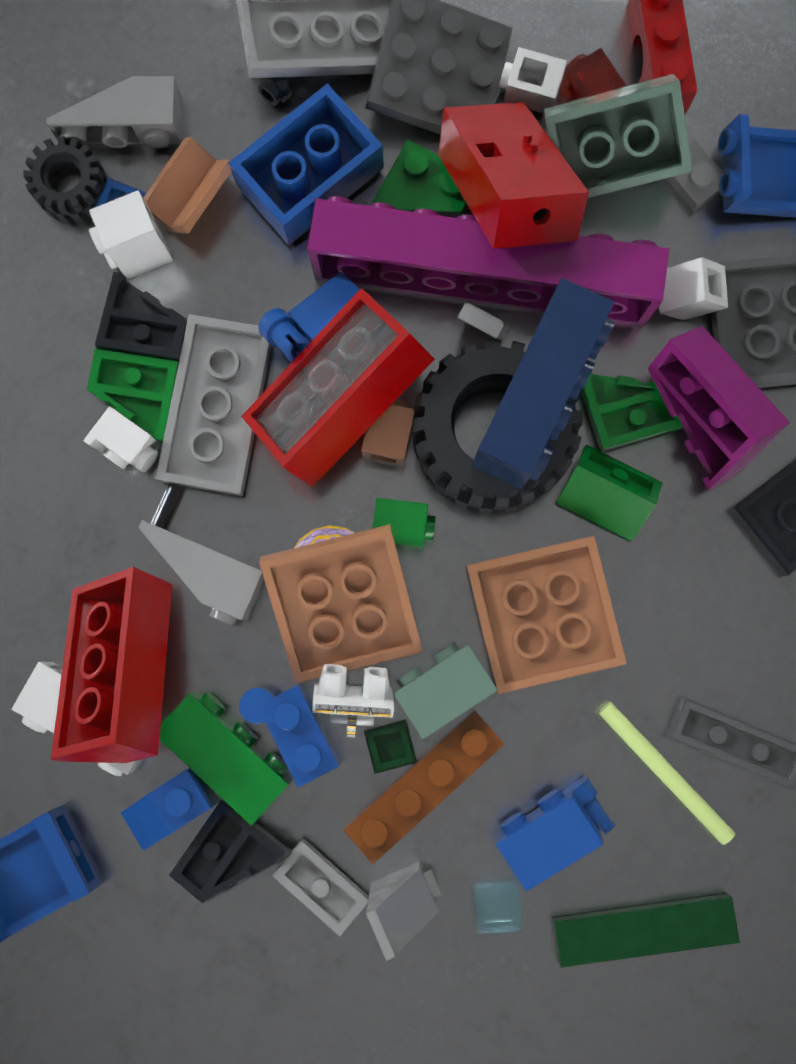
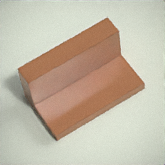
M192 137L184 138L143 197L155 220L170 232L189 234L231 173L228 164L231 160H216Z

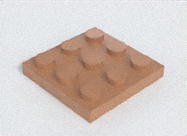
M390 524L260 557L259 564L295 684L320 678L325 664L342 665L347 667V671L423 652L422 642Z
M595 536L466 566L494 685L498 689L496 691L497 694L627 664Z

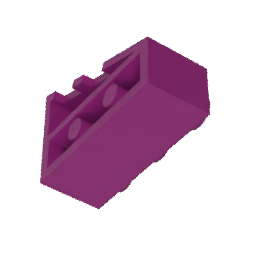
M703 326L670 339L648 367L671 417L675 415L679 417L689 438L684 442L689 453L696 452L707 474L703 481L708 491L739 474L790 424L786 417Z

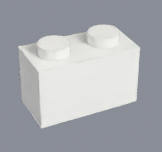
M139 190L89 210L95 227L90 228L89 232L100 254L104 253L111 269L118 267L127 280L174 262L160 227Z

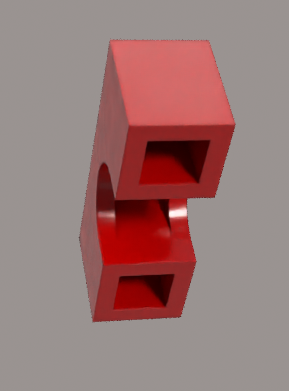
M629 0L627 13L632 45L642 44L643 70L639 83L674 74L680 80L684 114L686 115L698 89L683 0Z

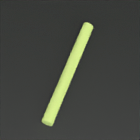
M611 701L603 706L598 714L722 845L731 841L735 836V832Z

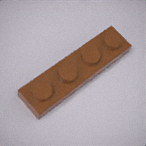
M473 710L419 759L417 763L353 819L343 831L367 859L374 864L504 745L503 741L479 714Z

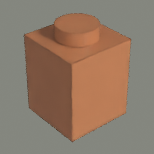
M397 399L365 432L361 450L363 459L405 467L415 413L414 409L408 408L406 401Z

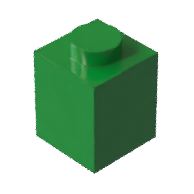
M376 498L372 529L390 524L396 548L423 551L424 541L433 542L436 516L427 515L429 505L427 503Z

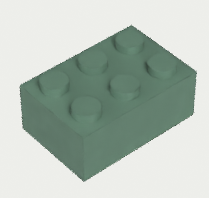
M674 74L544 109L549 138L589 191L588 198L693 172L680 80Z

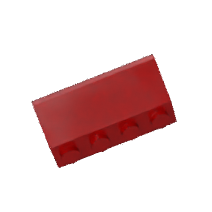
M131 567L72 589L51 760L61 762L129 763L158 756L172 584L136 567Z

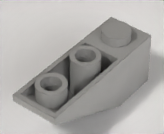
M132 76L48 117L46 125L56 139L57 136H65L69 144L73 137L78 139L82 146L84 144H105L113 148H123L127 144H146L154 148H164L169 144H181L183 97L174 76Z

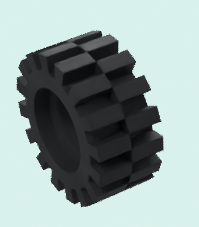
M57 136L58 145H54L49 138L43 141L47 147L44 151L38 146L32 150L37 157L36 160L27 157L25 162L31 170H23V177L28 182L25 184L28 192L39 206L53 218L57 215L61 221L68 222V217L71 215L76 222L82 220L80 214L82 211H85L90 217L89 210L92 209L90 206L93 203H97L100 197L99 194L102 193L105 186L104 182H107V175L92 150L86 144L82 146L78 139L72 137L69 144L65 136ZM68 167H75L80 170L81 179L73 189L66 192H57L53 189L52 180L59 171Z

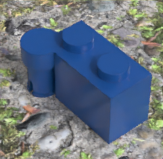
M340 272L288 313L280 308L266 312L259 322V332L271 346L278 347L285 354L286 358L292 362L360 289L345 274ZM364 303L357 312H360L363 308L366 310L369 307Z
M303 684L296 685L277 696L266 688L257 687L250 689L240 699V713L246 721L252 724L266 723L298 788L339 767L342 760L318 713H312L313 703Z
M587 776L578 779L562 791L560 788L549 792L537 802L539 808L525 816L522 811L518 812L500 825L502 831L499 832L496 846L526 892L604 845L603 836L600 833L601 829L606 835L615 827V823L611 821L595 797L598 792Z

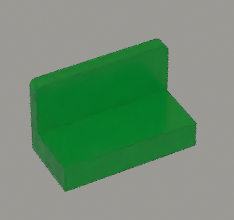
M585 444L572 474L557 499V504L628 540H634L657 505L663 482Z

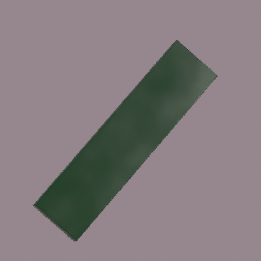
M728 893L552 918L558 960L561 968L740 943L733 898Z

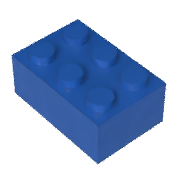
M327 83L228 164L238 188L285 242L290 245L311 228L316 198L325 200L333 196L348 198L384 169L383 145Z

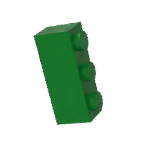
M199 692L189 693L162 722L160 741L252 826L292 782L293 779L287 774L289 769L285 761L271 751L266 755L254 744L258 738L246 725L240 721L235 725L222 714L226 708L209 692H205L203 695Z

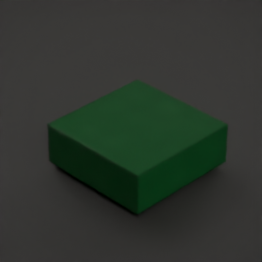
M406 719L364 730L374 774L417 763Z

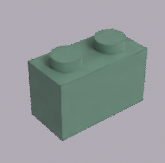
M454 642L433 656L437 664L422 673L420 668L416 667L396 680L400 689L396 690L393 695L422 740L498 690L469 645L459 649Z

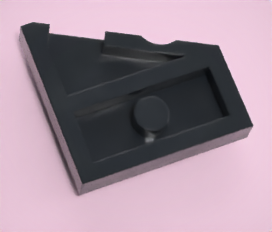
M113 272L95 346L100 350L179 362L188 319L172 308L162 306L159 299L149 292L145 291L143 293L130 284L121 273Z
M220 800L169 876L201 903H206L288 858L292 851L257 823L251 826L224 800Z

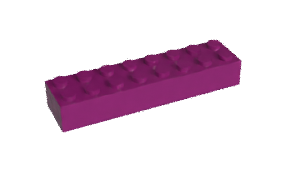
M333 196L329 197L328 200L318 198L315 200L307 250L315 280L328 282L338 273L342 272L356 286L545 313L563 277L614 301L608 318L616 321L615 323L644 327L663 301L670 248L658 247L655 242L650 240H635L629 243L615 241L606 234L595 233L588 236L579 235L578 241L493 249L473 215H461L457 218L440 216L437 212L430 209H417L414 212L396 210L394 206L387 203L378 202L367 206L353 204L351 200L344 197Z

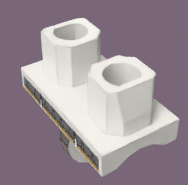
M325 664L323 666L319 683L315 682L312 713L330 714L331 724H347L346 737L355 738L356 725L373 726L374 717L393 718L394 696L393 687H390L388 669L380 667L365 668L363 685L346 684L347 667L334 664Z

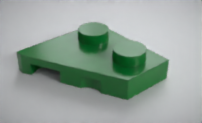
M408 139L371 204L378 202L387 203L394 206L396 210L414 212L417 209H430L437 212L440 216L452 218L461 216L467 207V203L440 157Z
M94 349L87 390L147 432L159 443L163 444L179 362Z
M591 372L584 388L581 389L601 452L683 428L678 415L671 417L654 381L644 383L633 377L618 375L615 378L592 374Z

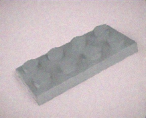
M236 0L249 78L373 74L391 0Z
M192 314L188 315L156 474L157 481L243 496L255 433L241 416L263 393L272 347L260 334L258 325Z

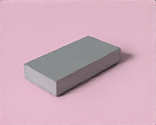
M470 303L464 304L457 317L500 340H503L509 329L508 323Z

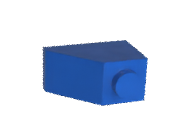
M188 768L122 811L121 815L144 851L212 808L219 802V799L214 791Z

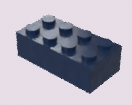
M563 277L561 278L477 450L473 467L521 490L528 479L537 482L554 451L553 447L547 445L549 438L554 441L557 440L575 405L567 402L568 398L576 400L581 389L584 388L595 366V363L588 360V358L596 359L616 322L608 318L614 301Z

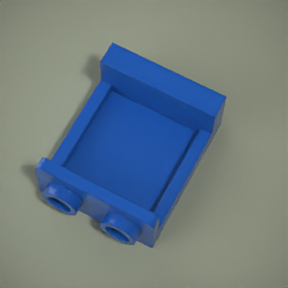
M739 114L722 130L718 140V152L722 155V175L719 181V192L723 196L724 212L796 218V131L749 126V115Z
M63 805L33 819L32 822L0 839V943L70 902H75L102 884Z

